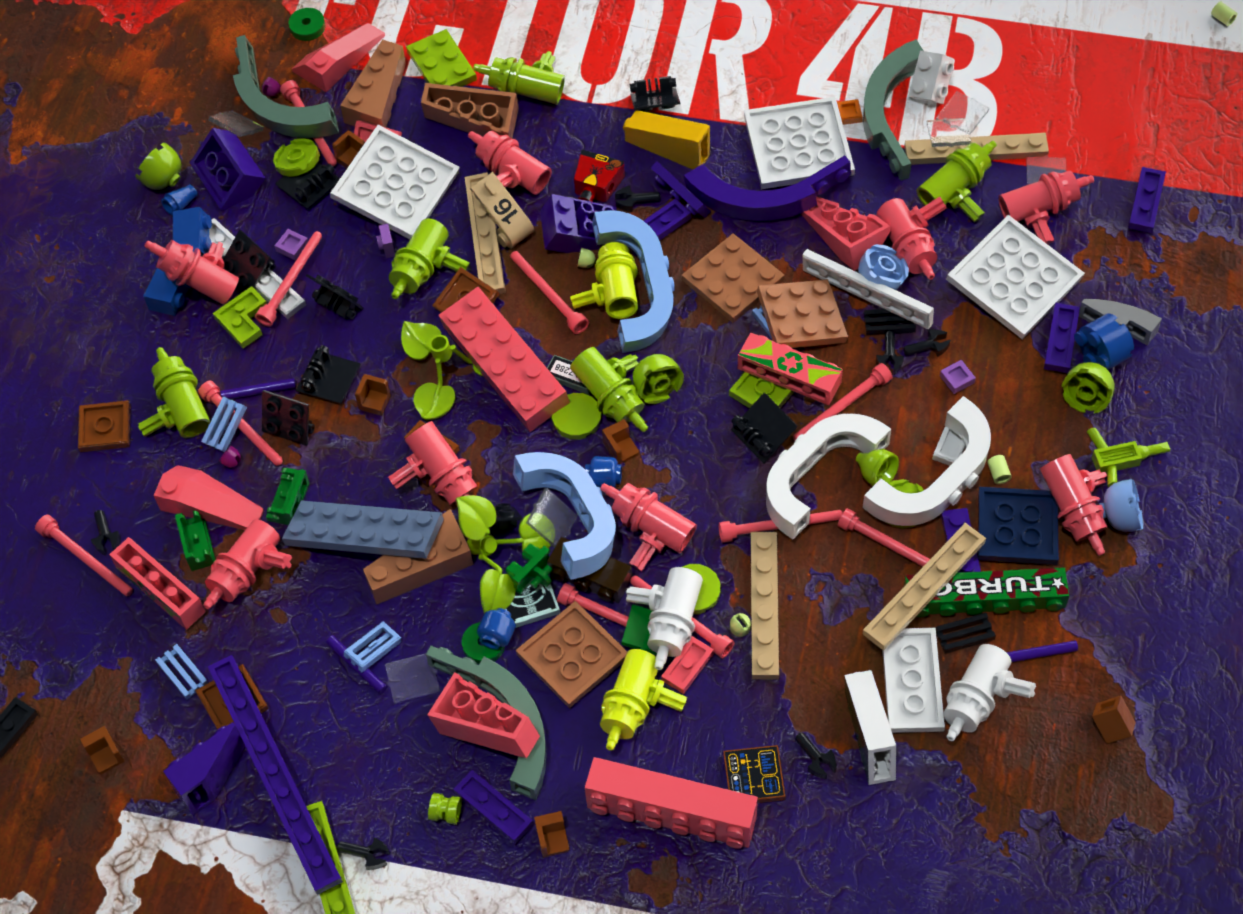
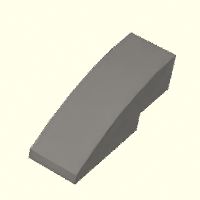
M1084 299L1081 302L1079 317L1089 323L1107 313L1118 317L1115 321L1119 325L1125 324L1131 336L1147 346L1157 334L1162 318L1140 308L1100 299Z

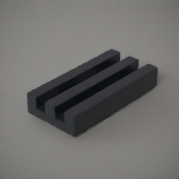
M886 309L864 310L866 335H880L888 331H892L894 334L915 333L916 331L915 323ZM894 323H909V324L894 325ZM875 324H884L882 326H870Z
M987 613L936 627V634L944 654L995 640L996 637L995 632L992 631L991 623L988 622ZM982 631H985V632H986L985 634L978 635V636L971 637V638L964 639V640H960V641L953 642V643H950V644H947V643H946V641H950V640L957 639V638L967 637V636H970L971 634H975V633H978V632H982Z

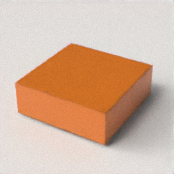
M858 99L837 102L843 125L862 122L863 116Z

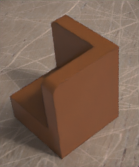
M347 130L332 144L337 162L347 169L365 144V141Z
M367 374L363 375L355 392L359 410L380 416L383 415L391 397L386 379Z
M625 419L602 430L603 443L611 456L617 459L618 464H622L639 455V450L630 438L629 425Z
M1122 695L1096 703L1092 717L1106 743L1132 736L1136 723Z
M105 726L80 739L99 774H103L125 762Z
M562 811L534 817L543 858L569 852Z

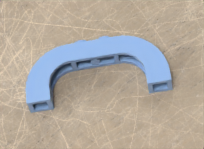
M621 211L594 212L592 226L597 245L611 242L623 243L637 254L640 261L650 302V310L640 317L620 320L617 330L622 353L637 351L659 339L668 325L673 308L674 281L672 277H669L667 271L669 270V260L667 256L663 255L660 241L655 232L640 218Z
M533 452L515 455L513 476L521 490L545 487L562 492L569 498L589 533L584 538L563 543L561 563L570 579L590 575L603 567L612 553L616 526L611 506L606 504L602 491L599 487H596L588 472L576 462L557 454Z

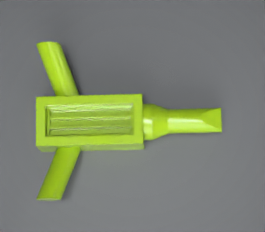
M1096 428L1087 430V434L1097 447L1093 451L1091 458L1096 470L1100 469L1101 473H1107L1108 487L1117 482L1118 470L1140 466L1141 461L1148 456L1170 452L1168 442L1150 446H1137L1136 441L1108 447Z

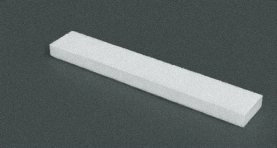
M213 218L211 220L212 227L209 229V237L211 242L216 244L218 242L223 243L222 247L225 248L222 255L223 259L235 236ZM263 271L254 289L270 302L283 280L273 271ZM290 287L277 310L289 319L306 306V302Z
M808 249L802 254L803 271L822 280L828 279L830 284L926 329L932 326L933 307L886 285L868 281L862 274Z

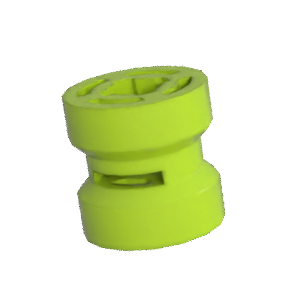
M434 792L429 803L428 820L438 821L444 819L447 823L456 825L461 813L462 798L457 796L447 798L443 794Z

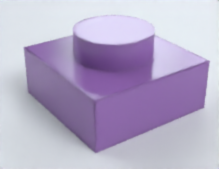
M379 225L381 235L376 236L379 250L384 249L386 258L395 257L389 225Z
M287 229L274 246L277 252L296 261L306 246L308 238Z
M962 360L940 371V377L953 394L975 383L976 377Z

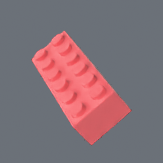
M476 287L438 315L443 328L529 432L570 403L566 390L479 287Z
M596 757L593 758L585 785L587 808L596 814L606 815L609 813L617 815L619 819L627 822H632L633 820L641 821L651 828H660L662 826L670 828L676 834L687 835L690 833L698 835L704 841L714 842L718 840L726 842L732 848L740 849L742 847L749 848L757 818L758 797Z

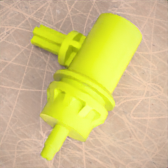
M620 242L607 243L598 251V259L595 264V276L598 282L592 283V290L572 295L570 298L574 309L595 302L601 307L605 303L606 312L609 316L616 319L628 318L638 309L634 284L638 274L637 265L625 244Z
M631 649L627 652L614 688L604 694V701L601 705L603 716L600 727L609 734L606 748L610 751L614 750L619 738L630 739L634 736L636 728L644 723L649 713V705L654 707L656 702L682 712L686 703V696L664 688V681L655 679L658 672L654 667L656 656L645 650Z

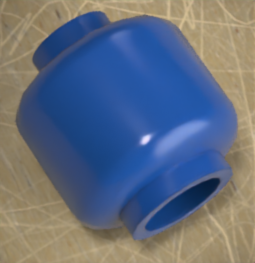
M595 456L592 458L591 464L585 465V470L594 481L596 487L600 488L605 483L615 488L616 484H621L622 464H618L616 458Z
M505 609L489 610L485 612L477 629L479 641L484 646L493 650L505 647L515 631L516 623L511 618V613Z

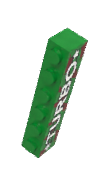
M1065 568L957 573L916 617H925L929 614L951 616L955 613L977 615L982 612L992 611L1002 614L1013 610L1032 612L1035 609L1058 611L1066 608L1069 599ZM905 575L903 587H904L915 575Z

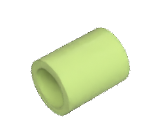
M1222 1L1218 2L1211 11V15L1226 26H1230L1238 15L1237 12Z
M1003 455L993 456L987 461L995 484L1006 483L1012 478Z

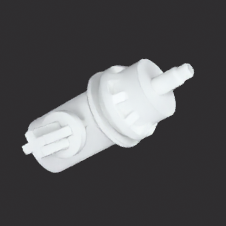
M683 567L670 569L665 587L653 585L652 589L631 586L627 588V602L649 605L652 611L647 626L650 634L647 645L652 651L657 653L654 665L657 670L663 669L667 656L677 657L681 655L683 646L691 640L692 633L695 630V624L691 619L703 578L691 569Z
M991 644L980 645L961 681L952 683L946 697L948 705L943 712L945 720L951 725L946 736L949 741H954L960 731L974 732L980 722L987 720L995 708V701L993 699L995 694L1003 698L1008 697L1009 694L1026 698L1034 697L1036 684L1013 677V673L1008 671L1011 665V658L1001 648Z

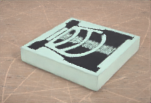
M539 584L535 589L529 585L521 594L515 591L514 600L505 609L511 613V618L515 621L516 628L560 614L551 584L548 587Z

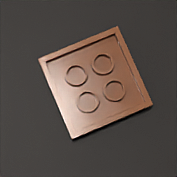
M734 233L682 274V281L732 323L760 301L757 294L758 286L781 284L785 280V275Z
M828 279L758 286L757 294L774 342L788 345L791 348L846 343L848 335Z
M576 601L516 649V655L569 708L624 662L627 651Z

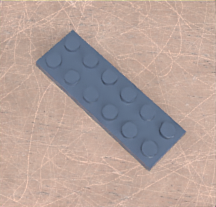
M301 500L282 540L286 546L427 559L444 518L441 512Z

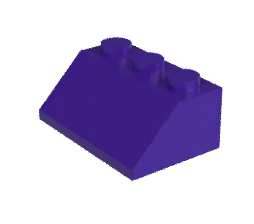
M212 128L190 161L191 166L221 210H226L254 196L265 180V176L233 131Z

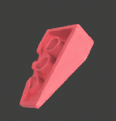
M367 23L307 54L292 68V72L327 92L385 37V33Z
M816 196L817 205L800 214L842 262L852 270H857L860 259L867 249L876 244L883 245L891 230L890 226L876 215L869 214L865 216L859 214L858 210L854 208L846 210L840 208L839 203Z
M179 465L163 473L153 495L161 511L173 514L182 513L190 518L194 517L193 511H198L201 518L207 522L246 530L254 519L261 520L264 513L262 507L203 471Z

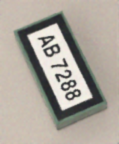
M554 355L547 369L563 386L589 395L590 391L570 369L573 361Z

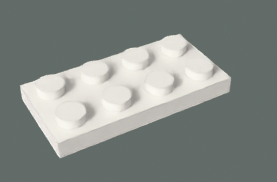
M905 628L884 651L882 650L887 716L891 732H942L945 725L936 628Z

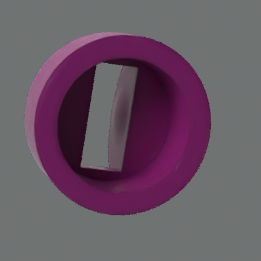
M267 77L262 85V91L268 97H275L280 92L281 85L273 78Z
M230 445L219 459V462L228 468L236 467L241 460V455L237 449Z

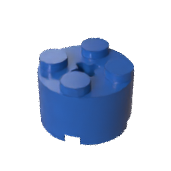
M1107 313L1081 327L1074 334V339L1084 354V363H1099L1109 370L1132 357L1133 354H1130V351L1134 350L1132 336L1125 324L1119 325L1115 321L1118 317Z

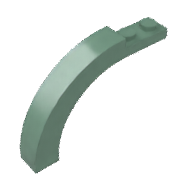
M245 35L236 37L237 47L235 48V53L240 61V65H238L239 74L233 75L234 83L244 103L258 121L275 132L291 137L318 138L339 133L336 114L328 102L308 107H291L278 104L261 93L258 82L254 49Z
M917 39L895 49L879 63L868 81L864 96L863 126L867 141L872 150L879 147L881 154L889 160L892 172L896 173L901 181L910 178L911 162L886 121L884 105L891 92L905 79L914 75L919 53L924 51Z
M430 646L426 653L428 666L453 675L454 672L459 674L465 681L472 682L495 696L501 703L505 702L529 717L540 737L527 758L518 756L515 769L510 778V786L512 791L536 800L545 776L546 742L540 713L527 689L507 669L486 657H483L480 664L477 665L474 660L468 657H463L462 659L455 656L444 647L438 649Z

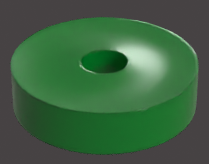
M302 8L295 11L289 18L290 32L298 40H314L320 37L325 30L324 16L317 9Z
M480 622L468 627L462 637V647L465 656L474 660L477 664H480L483 657L494 662L498 660L503 654L505 647L493 650L479 645L480 638L477 635V629Z

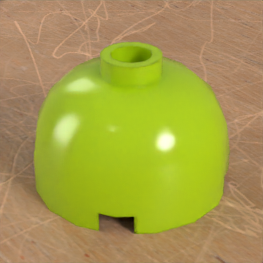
M167 143L160 144L164 147L161 150L156 148L152 150L139 166V169L142 171L141 174L135 175L139 182L150 189H165L169 185L173 187L181 178L179 175L181 160L177 152Z
M653 354L645 357L637 364L633 371V385L636 386L640 398L648 404H658L670 398L668 394L674 389L677 392L684 382V373L672 358L663 354Z
M1094 362L1080 363L1073 367L1062 383L1063 397L1072 408L1079 412L1085 413L1086 409L1094 411L1093 413H1099L1106 409L1113 398L1115 383L1106 367Z

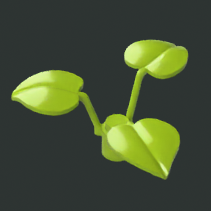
M404 321L401 340L405 353L414 360H423L431 352L437 366L438 384L429 382L418 387L414 394L415 408L422 419H437L449 412L455 403L454 389L451 386H442L441 363L447 362L453 352L468 364L473 363L456 349L455 345L450 346L448 338L442 335L436 326L427 323ZM473 364L474 372L480 376H483L480 373V371L476 368V366Z
M466 495L457 497L459 525L463 535L468 538L467 544L471 554L479 555V560H484L494 568L486 570L481 578L480 598L483 612L485 614V612L497 610V608L506 609L515 597L516 590L513 581L508 574H502V568L487 556L496 550L498 544L522 543V551L529 544L539 549L543 546L549 549L554 537L552 524L543 515L530 513L523 517L520 522L519 534L521 538L494 539L491 535H488L490 534L489 527L493 526L496 522V511L493 504L480 496Z

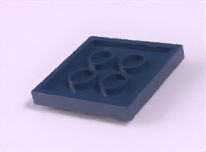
M979 487L978 532L986 538V542L978 550V560L1057 565L1059 560L1058 505L1051 491Z

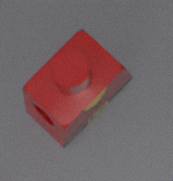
M582 149L574 177L575 193L580 195L578 199L593 202V200L606 202L625 177L624 161Z

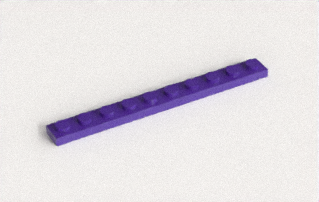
M233 655L208 666L316 894L318 895L342 883L343 881Z

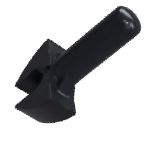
M626 186L615 193L616 207L627 212H633V205L636 203L659 201L661 198L659 192L635 194L631 192L630 186Z
M929 329L927 340L904 346L903 351L908 356L931 349L936 352L938 357L949 348L951 340L939 343L937 340L946 339L947 332Z
M888 331L885 333V354L883 356L876 355V364L883 363L886 365L888 361H891V364L894 365L895 375L903 365L904 356H897L895 354V334L892 331Z
M97 510L94 512L99 536L91 539V542L98 552L106 556L104 549L106 540L111 542L112 548L115 550L120 545L121 536L118 531L109 532L104 511Z
M799 733L795 740L812 759V764L808 766L807 771L816 777L827 779V773L820 767V762L829 765L830 769L835 773L836 761L833 751L830 750L826 754L820 753L804 733Z
M375 837L373 844L368 847L340 841L337 845L338 852L365 858L367 870H375L387 866L386 860L376 859L373 857L374 854L381 852L391 855L387 846Z

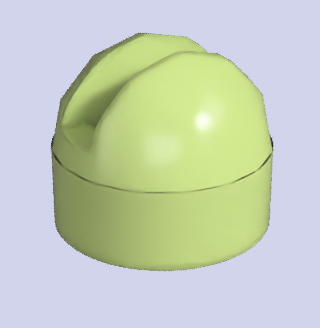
M581 248L577 267H592L596 260L595 254L588 249Z
M738 613L731 618L730 631L735 636L743 637L750 632L751 621L747 615ZM738 620H741L746 625V627L743 628V626Z

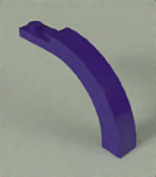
M844 155L794 185L768 191L748 190L730 185L715 176L704 163L686 173L684 180L686 188L705 206L718 213L743 220L768 221L794 216L817 205V195L824 194L830 187L844 182L851 175V163Z

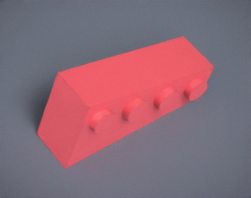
M455 672L427 714L439 734L523 758L528 757L540 737L528 716L505 702L501 703L495 696L488 692H483L477 685L470 681H465Z

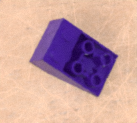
M551 194L540 210L545 249L563 253L581 252V248L588 250L600 249L605 244L597 245L592 226L594 212L617 211L616 206Z
M233 722L228 726L219 728L214 733V736L207 741L196 744L190 753L172 761L168 768L163 771L173 790L192 816L216 800L245 748L243 740Z

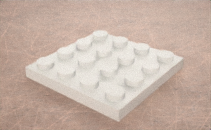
M835 97L744 110V119L761 189L796 184L844 155L851 163L850 176L855 174L853 160Z
M377 125L331 191L330 198L381 225L388 224L389 229L411 239L420 222L430 217L458 175L460 167Z
M1007 215L947 275L946 280L1023 339L1054 308L1055 302L1059 303L1083 278L1085 273L1010 215Z

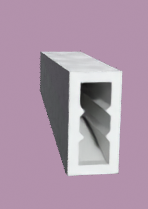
M872 671L844 675L845 695L868 785L896 780V744Z

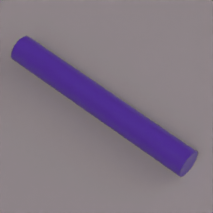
M295 378L220 392L221 397L234 399L262 394L263 390L274 392L296 388Z
M334 635L327 639L326 643L379 694L385 692L387 685L369 668L361 672L358 670L357 665L354 666L351 663L350 658L347 660L344 657V651L347 648Z
M1075 640L1006 653L1010 656L1011 662L1075 652L1078 651V644Z

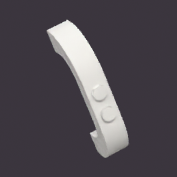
M963 396L947 412L945 426L963 440L966 450L929 488L919 493H904L896 490L883 479H880L864 495L863 508L884 522L894 525L912 526L923 524L936 518L950 504L954 506L962 497V492L967 487L969 489L972 488L978 481V475L983 470L987 460L991 432L981 410Z
M839 414L821 420L804 435H799L794 445L779 455L767 478L766 506L768 514L776 527L791 539H794L809 524L811 508L796 499L790 489L827 452L838 447H852L863 453L876 449H885L890 444L891 428L865 415Z

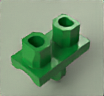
M529 544L522 552V558L528 563L522 567L514 561L506 568V574L510 576L514 588L519 594L529 585L535 589L539 584L545 587L551 584L552 581L548 575L553 569L547 565L550 549L546 546L539 549Z

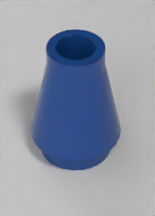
M189 184L181 189L166 193L164 198L161 199V203L166 212L173 215V211L183 210L198 196V193Z

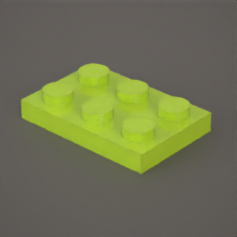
M447 29L406 46L407 53L426 83L462 87L477 80L476 73Z
M744 372L729 390V396L750 408L765 392L781 408L794 391Z

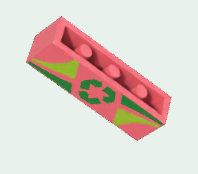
M750 333L738 354L737 369L826 405H830L842 381L843 369L837 365L819 360L811 354L796 351L788 345L771 341L763 335L758 336Z
M128 537L109 554L117 570L186 630L206 612L197 595L131 538Z

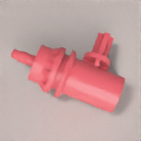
M473 131L469 132L468 138L478 145L475 152L476 157L484 162L485 167L496 175L504 187L514 188L519 184L534 195L539 194L550 180L552 169L520 149L519 142L516 139H512L508 135H499L494 131H489L483 137Z
M1070 170L1063 173L1053 171L1047 175L1042 174L1039 181L999 195L1000 210L1004 218L1010 215L1017 222L1025 220L1027 228H1033L1036 236L1049 245L1054 242V238L1047 225V221L1050 219L1047 211L1057 214L1059 210H1066L1070 203L1080 200V188L1093 183L1094 177L1090 175L1076 179Z
M938 197L921 209L916 205L911 211L904 200L899 198L891 199L885 202L876 214L877 217L891 228L888 237L893 244L892 248L897 251L895 254L900 260L902 258L905 259L910 273H924L930 280L935 277L932 266L937 261V254L934 251V240L930 232L925 228L929 226L927 223L929 219L947 209L941 197Z
M171 240L165 248L151 241H147L144 245L150 252L159 256L156 268L165 272L170 281L174 282L177 279V286L186 284L222 305L229 300L237 286L239 277L223 269L224 260L222 255L225 248L222 247L223 243L221 242L217 244L212 242L208 253L201 256L200 249L196 248L193 251V246L179 244L174 240Z
M432 421L421 426L405 439L413 454L406 458L408 461L406 465L388 477L394 487L398 489L418 475L422 479L428 474L431 478L429 486L436 485L435 493L444 497L449 505L456 503L457 497L469 495L470 492L478 487L472 479V469L470 466H463L467 460L464 458L458 459Z
M1071 454L1057 458L1041 467L1040 471L1061 511L1057 518L1058 520L1065 519L1062 523L1064 529L1072 533L1076 542L1088 538L1097 555L1104 554L1103 544L1097 534L1107 528L1103 519L1104 509L1102 505H1096L1100 498L1092 496L1091 493L1096 486L1106 483L1104 479L1107 477L1106 472L1101 473L1100 469L1093 472L1084 469L1079 470Z
M605 483L600 487L601 491L615 500L612 505V512L620 517L622 524L626 527L631 526L632 532L643 531L639 537L642 544L629 562L630 565L641 572L654 552L661 553L665 545L680 554L696 531L697 524L659 502L656 492L650 495V490L647 488H637L630 483H627L621 491Z
M254 519L227 553L218 554L216 560L211 565V574L205 580L206 586L211 591L203 604L206 609H210L219 599L233 602L238 594L246 592L250 585L256 582L255 572L259 568L268 570L273 566L282 569H289L291 567L290 561L292 556L277 551L276 545L281 539L272 526L262 520Z

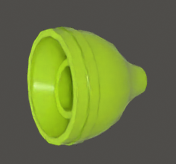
M876 449L868 453H859L856 457V462L860 466L862 476L871 486H874L880 479L890 483L897 473L899 466L898 456L888 450Z

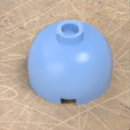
M876 244L867 249L861 257L858 273L862 274L868 281L883 284L897 290L908 277L909 268L904 258L901 260L895 255L897 251L893 248Z
M1122 480L1111 485L1104 494V502L1099 503L1104 509L1103 518H1107L1109 524L1118 531L1133 532L1143 529L1142 510L1139 508L1138 502L1140 500L1134 480Z

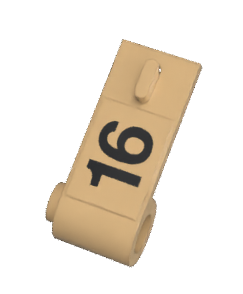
M493 172L470 188L499 226L497 238L503 247L513 248L534 232V227L529 218Z

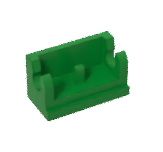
M282 469L279 487L271 507L267 509V521L289 525L301 500H304L310 483L306 470Z
M193 511L194 517L191 519H186L182 513L175 515L185 558L191 571L211 566L216 560L206 521L201 518L198 511Z

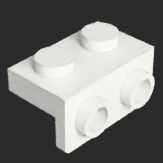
M920 51L908 96L944 104L945 97L948 94L950 77L954 71L955 59L940 53Z

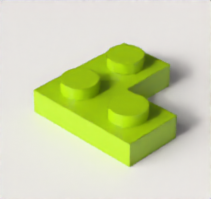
M251 286L213 312V316L242 348H245L262 336L261 329L250 318L255 316L259 308L263 307L267 302Z

